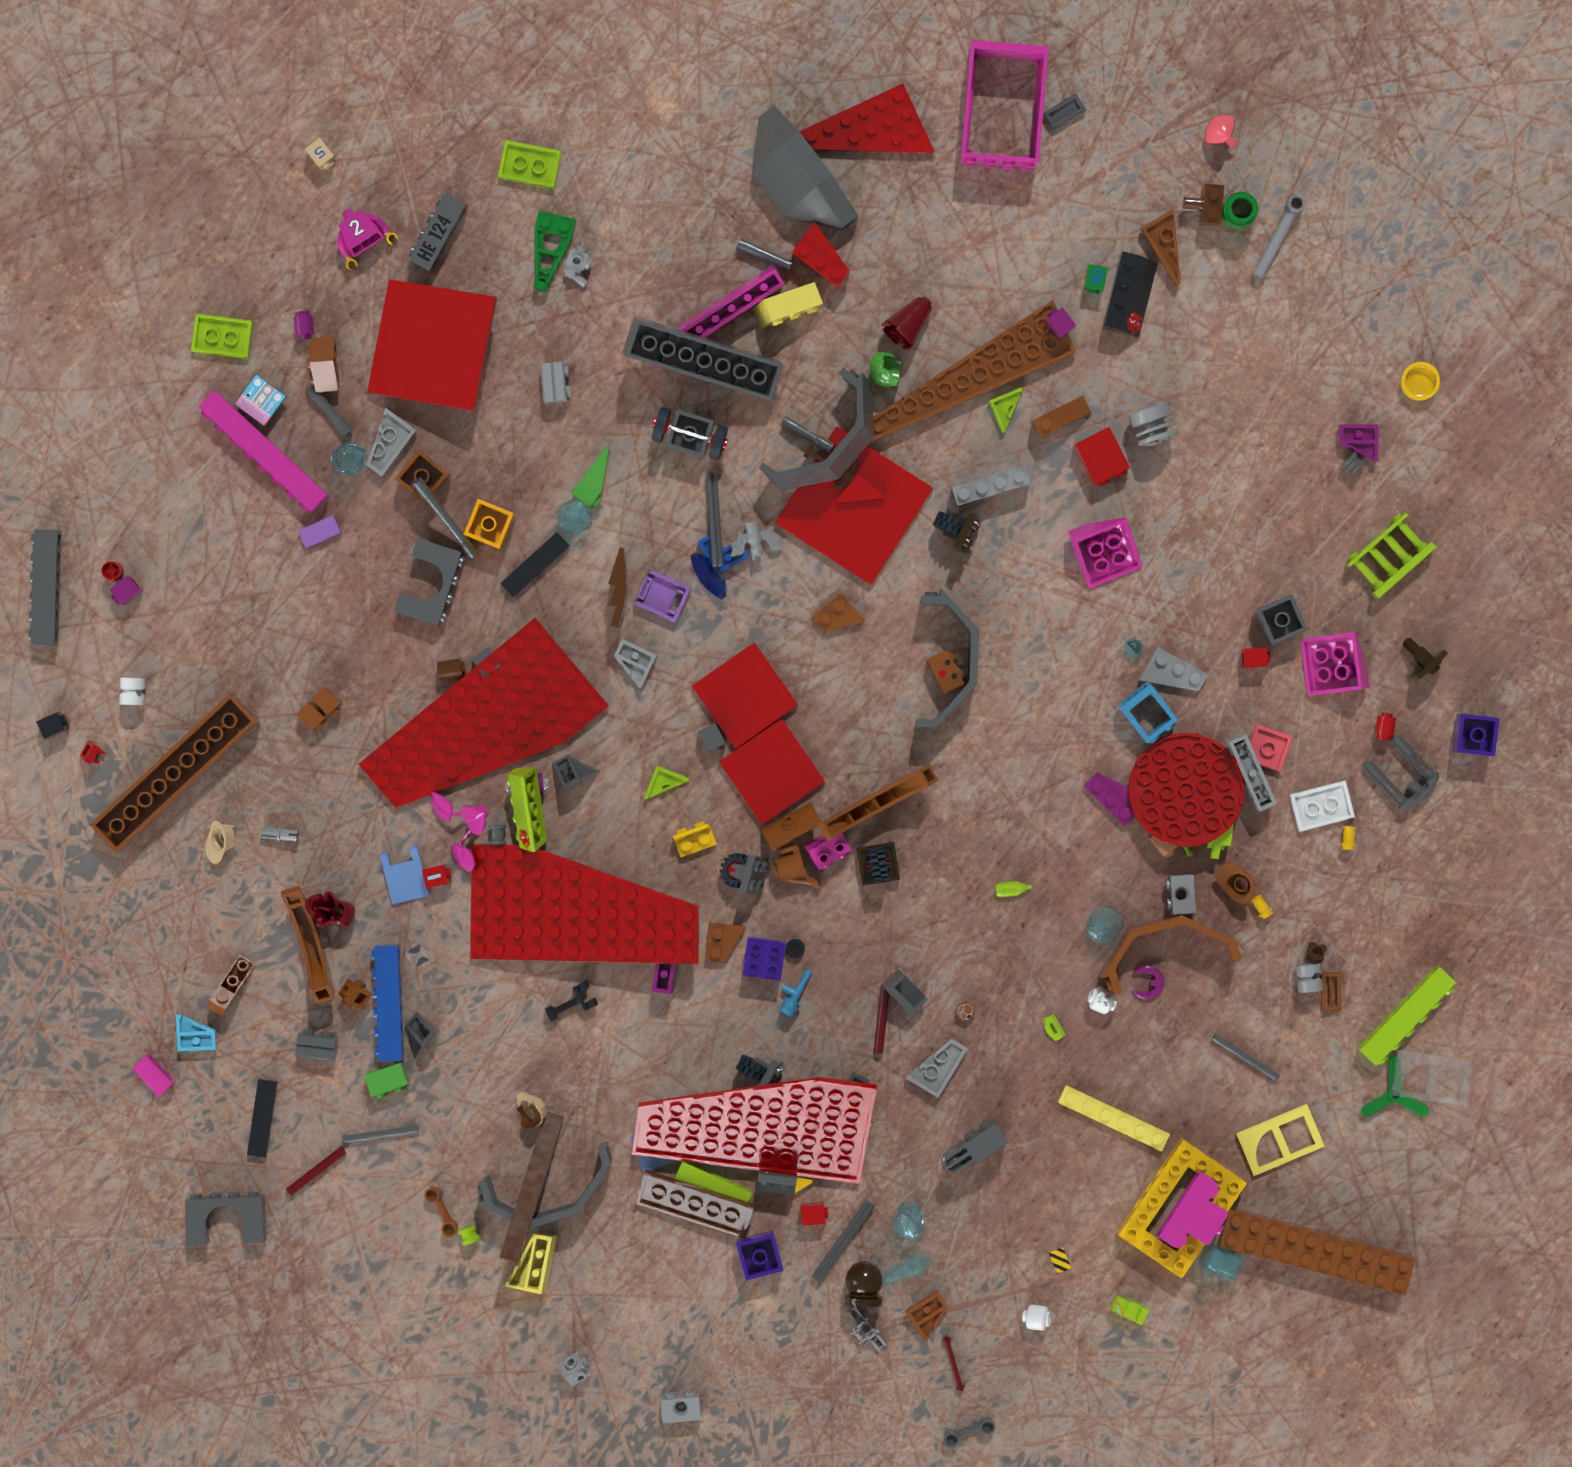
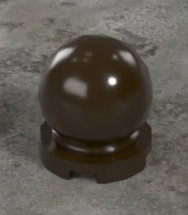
M859 1261L853 1264L845 1277L846 1288L850 1292L844 1296L845 1305L858 1307V1303H867V1307L881 1306L883 1297L877 1294L883 1284L881 1271L875 1264L869 1261Z

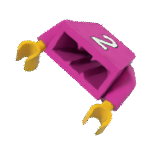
M347 209L342 213L345 220L339 223L340 231L338 232L337 246L343 258H346V267L349 270H352L349 266L350 261H354L356 267L359 265L358 261L352 259L351 255L356 257L384 239V234L387 236L386 240L390 245L393 244L389 241V236L393 235L398 240V236L389 231L390 228L379 216L371 213L365 214L362 210L354 213L352 209Z

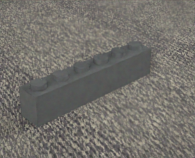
M34 529V534L31 535V544L34 545V553H31L30 558L31 564H33V572L30 573V583L33 584V589L29 595L32 610L29 611L31 630L28 632V640L31 641V645L58 646L62 531Z

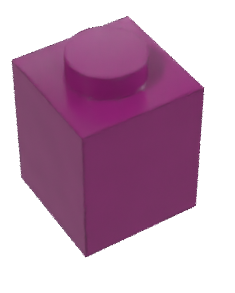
M1063 307L1059 310L1055 308L1047 314L1049 318L1046 319V323L1058 339H1061L1076 327Z
M128 575L110 589L112 593L111 598L118 605L120 603L121 605H127L143 591L135 580Z

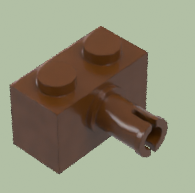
M1204 184L1201 198L1183 197L1184 204L1182 208L1200 210V226L1219 227L1222 222L1224 185Z

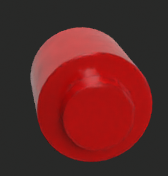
M1382 712L1381 715H1377L1376 739L1392 740L1397 719L1393 717V713Z

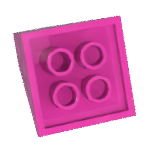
M1126 517L1084 524L1067 531L1089 589L1143 567Z
M1356 632L1300 639L1308 696L1370 688L1368 669Z

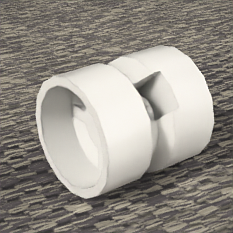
M120 678V689L123 692L119 695V704L145 705V694L142 691L145 689L146 678Z

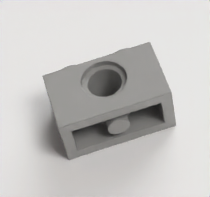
M1168 875L1169 880H1166V891H1169L1170 899H1167V910H1171L1173 915L1196 913L1194 875ZM1183 889L1185 896L1179 900L1175 896L1176 891Z
M686 1391L684 1395L666 1393L665 1396H662L663 1423L701 1420L700 1393ZM683 1402L686 1405V1409L678 1410L676 1404Z

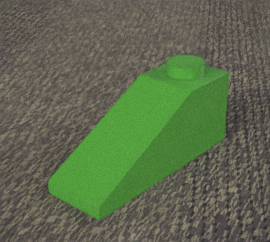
M606 447L571 493L590 508L593 505L596 507L602 500L601 494L603 493L610 450Z

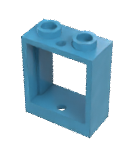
M1149 682L1143 684L1117 705L1146 743H1153L1158 740L1163 731H1169L1175 726V722L1178 721ZM1152 694L1169 718L1149 734H1146L1129 710Z

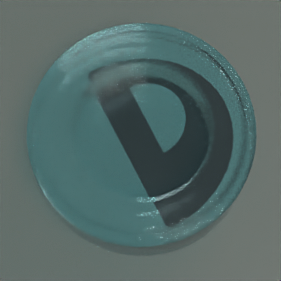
M1129 639L1124 644V652L1131 658L1138 657L1143 652V644L1138 639Z

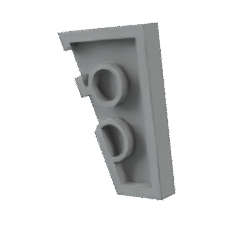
M387 408L384 410V415L367 462V466L382 477L417 432Z

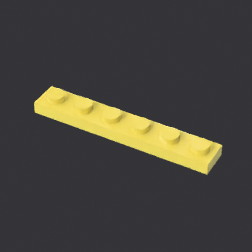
M1065 1085L1058 1099V1103L1160 1151H1163L1170 1136V1133L1068 1085Z

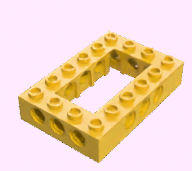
M1180 1137L1116 1231L1124 1240L1180 1278H1183L1205 1244L1187 1233L1186 1244L1179 1247L1176 1252L1166 1242L1163 1243L1150 1231L1147 1232L1146 1228L1187 1168L1190 1167L1196 1172L1200 1170L1217 1183L1219 1187L1218 1194L1210 1200L1227 1212L1247 1184L1242 1178L1182 1137Z

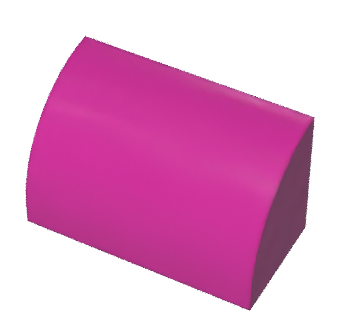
M151 1054L146 1055L133 1068L136 1074L158 1097L176 1082Z

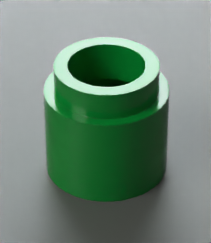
M1233 193L1223 203L1222 221L1230 229L1243 230L1258 215V203L1249 193ZM1242 199L1250 205L1251 213L1247 218H1238L1233 214L1231 207L1235 200Z

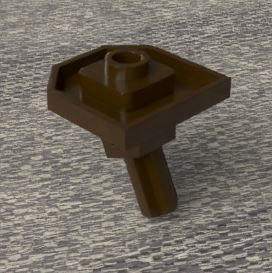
M1411 638L1405 639L1402 644L1421 667L1412 676L1415 681L1420 680L1429 673L1431 675L1436 673L1441 668L1439 664L1448 654L1445 650H1441L1433 657L1423 646L1420 647Z

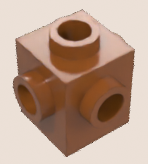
M347 978L338 995L343 998L342 1002L345 1005L363 1010L372 993L365 988L366 984L361 980L356 979L354 981Z

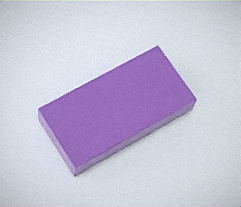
M334 515L298 532L307 549L340 534L341 530Z

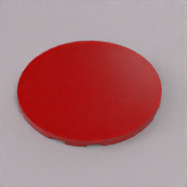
M1176 733L1155 741L1138 757L1129 779V801L1136 819L1153 837L1173 846L1195 847L1218 839L1235 823L1244 802V778L1235 757L1221 743L1201 734Z

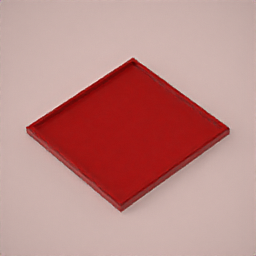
M389 279L367 392L475 411L497 297Z
M836 426L828 439L835 444L834 449L848 433ZM866 446L855 460L856 470L853 476L855 478L857 474L861 475L886 496L884 499L837 503L836 500L851 483L847 482L845 487L839 490L830 486L832 482H835L836 485H841L844 481V476H841L840 479L796 488L775 521V524L872 585L933 490V487L874 449ZM821 450L818 455L826 460L830 454ZM815 459L812 464L818 463V462H821V461ZM852 464L845 471V473L850 472V470L852 469Z

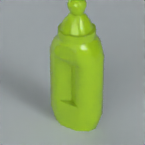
M1019 881L995 884L997 897L1018 896L1027 889L1032 888L1031 884L1026 885Z

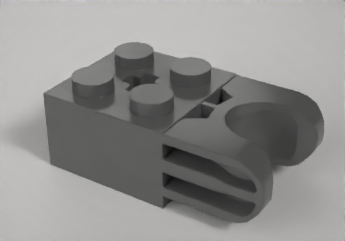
M994 1119L983 1121L979 1124V1129L976 1131L972 1129L967 1132L962 1141L943 1154V1163L948 1172L957 1173L974 1161L978 1164L1009 1143Z

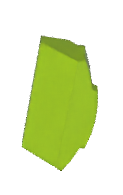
M1054 1014L1043 1018L1044 1028L1049 1037L1054 1041H1058L1065 1036Z

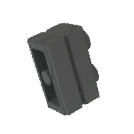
M304 1029L303 1032L297 1035L295 1057L334 1061L336 1060L338 1037L334 1036L332 1032H322V1035L315 1034L314 1030Z

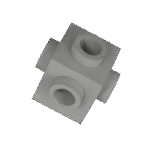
M578 1352L570 1355L558 1364L564 1379L572 1387L592 1375L589 1369L591 1366L590 1362Z

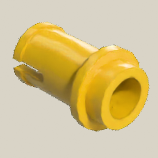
M1344 826L1343 843L1340 844L1343 850H1354V847H1356V844H1354L1356 827Z
M1261 894L1251 900L1260 914L1259 917H1262V919L1273 914L1272 908L1268 907Z

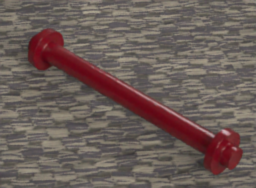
M947 1335L944 1336L942 1341L946 1343L957 1382V1387L955 1388L956 1390L963 1391L965 1385H962L950 1343L952 1338Z

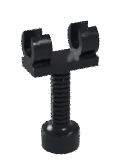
M587 981L573 987L577 995L574 999L572 998L557 1007L550 1005L544 1008L551 1022L558 1019L559 1013L578 1003H581L584 1011L598 1005L596 998L585 1002L580 994L581 991L589 988Z

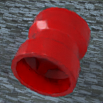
M108 561L103 564L101 573L105 579L117 581L123 577L124 568L118 562Z

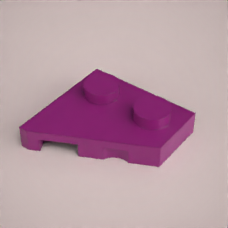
M1340 424L1339 445L1353 452L1355 451L1357 454L1373 462H1378V424Z

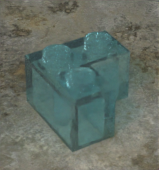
M1210 1243L1205 1246L1198 1264L1201 1266L1204 1274L1213 1278L1217 1275L1219 1278L1230 1282V1279L1236 1281L1245 1260L1239 1255Z

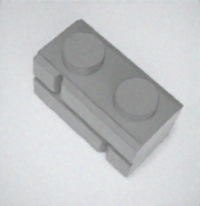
M564 362L541 363L544 403L568 402L567 397H571L570 385H566V378H569L568 366H565Z

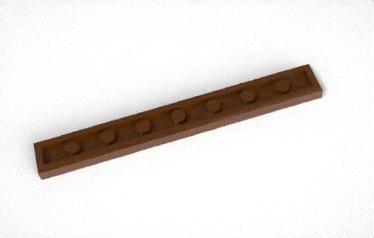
M547 1112L543 1123H541L500 1259L519 1264L564 1116Z

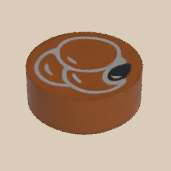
M966 1001L959 1003L956 1007L957 1017L962 1021L971 1020L975 1015L974 1006Z

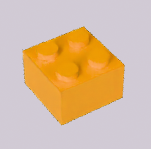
M477 499L464 535L502 550L516 514Z

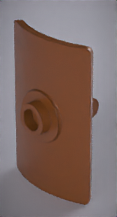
M809 802L761 828L771 850H775L792 840H801V835L818 827L821 820L812 803Z

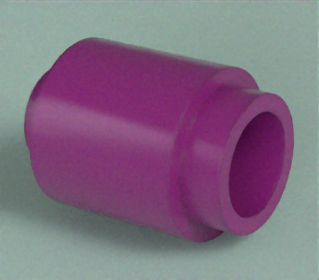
M310 311L295 312V317L293 318L295 335L300 337V340L311 339V335H314L315 331Z

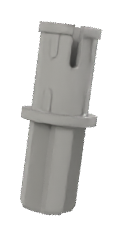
M262 827L260 836L261 838L274 839L278 842L282 840L298 842L299 838L297 836H300L299 830L283 829V827Z

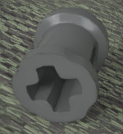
M489 825V828H491L489 844H506L504 840L506 825Z

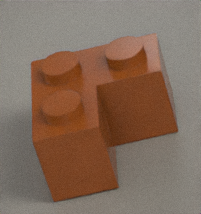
M335 336L312 338L311 346H308L309 358H307V368L312 371L310 373L311 385L315 386L316 392L339 391L340 378L337 368Z

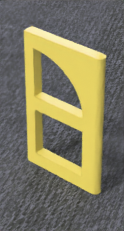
M1307 1104L1236 1133V1137L1240 1142L1254 1176L1324 1147ZM1303 1116L1314 1144L1290 1153L1279 1126ZM1272 1130L1283 1157L1258 1166L1256 1158L1258 1143L1266 1132Z

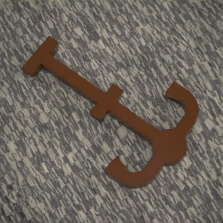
M812 445L809 446L804 454L806 458L810 454L821 462L825 460L811 451L813 449ZM856 462L852 463L850 472L842 475L844 476V481L841 485H836L835 482H832L830 486L839 490L844 488L847 482H851L854 478L853 473L856 470Z

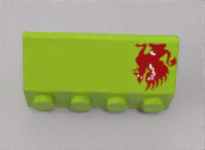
M536 767L514 768L508 773L507 783L511 788L510 802L514 808L513 821L517 827L516 840L519 842L520 848L535 852L547 842Z

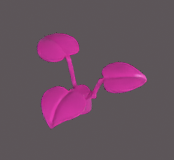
M431 792L432 807L440 819L448 822L451 820V816L461 815L466 825H468L470 830L461 839L459 845L456 843L452 844L451 854L455 862L462 869L472 872L475 868V859L471 851L463 846V843L471 833L480 835L483 832L486 818L489 816L488 810L482 804L475 808L465 805L461 808V812L454 813L452 812L453 806L445 797Z

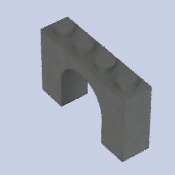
M417 538L411 557L436 565L442 573L443 585L440 592L428 600H420L400 593L394 612L438 626L441 625V622L444 623L447 617V612H445L446 606L451 604L453 598L451 593L452 587H456L459 576L456 574L458 568H462L465 557H462L463 553Z
M259 1191L248 1192V1195H240V1192L228 1193L229 1196H221V1193H210L209 1196L204 1197L200 1193L190 1194V1197L185 1199L187 1246L207 1245L209 1243V1216L213 1209L221 1206L231 1207L241 1215L244 1226V1244L264 1243L266 1241L265 1194H259Z

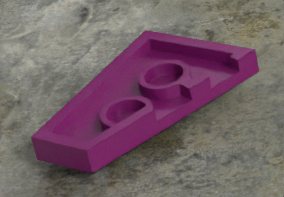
M1098 772L1084 785L1124 826L1135 817L1129 801L1128 787Z

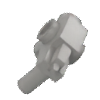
M577 245L570 250L566 260L564 276L574 279L584 287L588 281L580 273L581 270H588L592 259L589 258L587 248Z

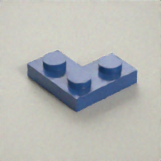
M710 535L698 541L716 575L750 557L745 547L742 555L731 557L732 547L729 545L724 549L722 547L723 566L713 567Z

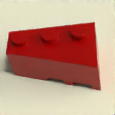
M814 221L792 251V256L839 289L850 271Z

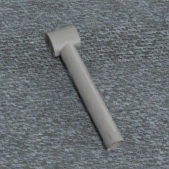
M1295 194L1287 200V209L1256 268H1253L1252 275L1263 279L1267 275L1265 273L1297 213L1305 208L1306 200L1302 195ZM1292 199L1300 201L1301 206L1299 209L1292 207Z

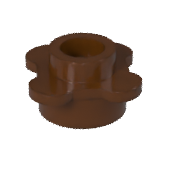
M1313 941L1308 944V953L1305 955L1306 959H1313L1318 963L1323 962L1325 951L1327 950L1326 945H1318Z

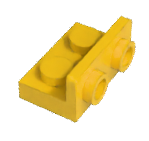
M704 821L693 824V829L687 830L685 827L675 831L676 835L673 836L680 857L717 845L709 823L705 824Z

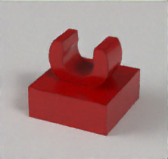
M88 740L80 757L89 764L92 761L95 764H99L100 761L95 759V756L98 753L105 755V752L95 742Z

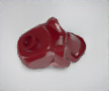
M326 891L324 896L321 893L312 895L305 902V909L312 918L317 919V927L324 928L330 925L349 927L355 918L356 911L354 905L338 899L330 891Z

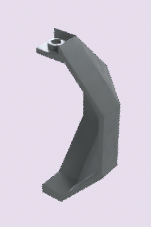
M775 106L763 113L758 119L753 177L786 219L813 224L815 221L817 225L844 230L857 220L858 214L835 178L795 126Z

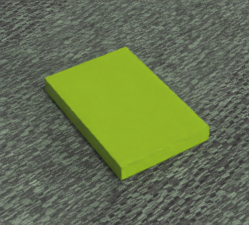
M505 140L498 178L555 190L562 151Z
M196 313L191 352L249 359L254 321Z

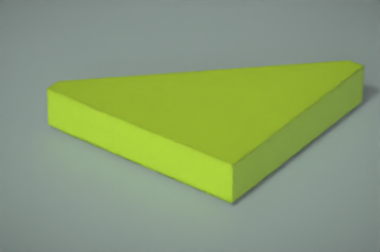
M1022 387L989 400L1002 434L1005 433L1022 393Z
M657 765L644 799H649L688 782L690 778Z

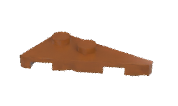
M1171 209L1140 230L1174 284L1178 286L1181 284L1174 211Z

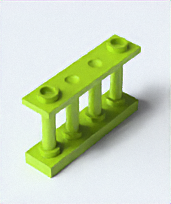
M1400 513L1396 514L1390 520L1392 524L1359 553L1355 551L1347 558L1349 562L1345 565L1351 567L1355 564L1372 583L1374 591L1371 594L1375 599L1380 598L1436 548L1432 541L1427 544L1422 542L1403 521L1409 516L1407 513L1402 515ZM1396 526L1417 547L1416 550L1418 552L1413 556L1408 555L1389 534ZM1381 539H1384L1402 559L1403 565L1400 568H1393L1375 547ZM1368 551L1387 571L1388 578L1384 582L1382 580L1379 581L1360 559Z

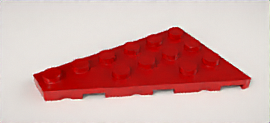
M903 83L799 131L814 151L934 153L932 144Z

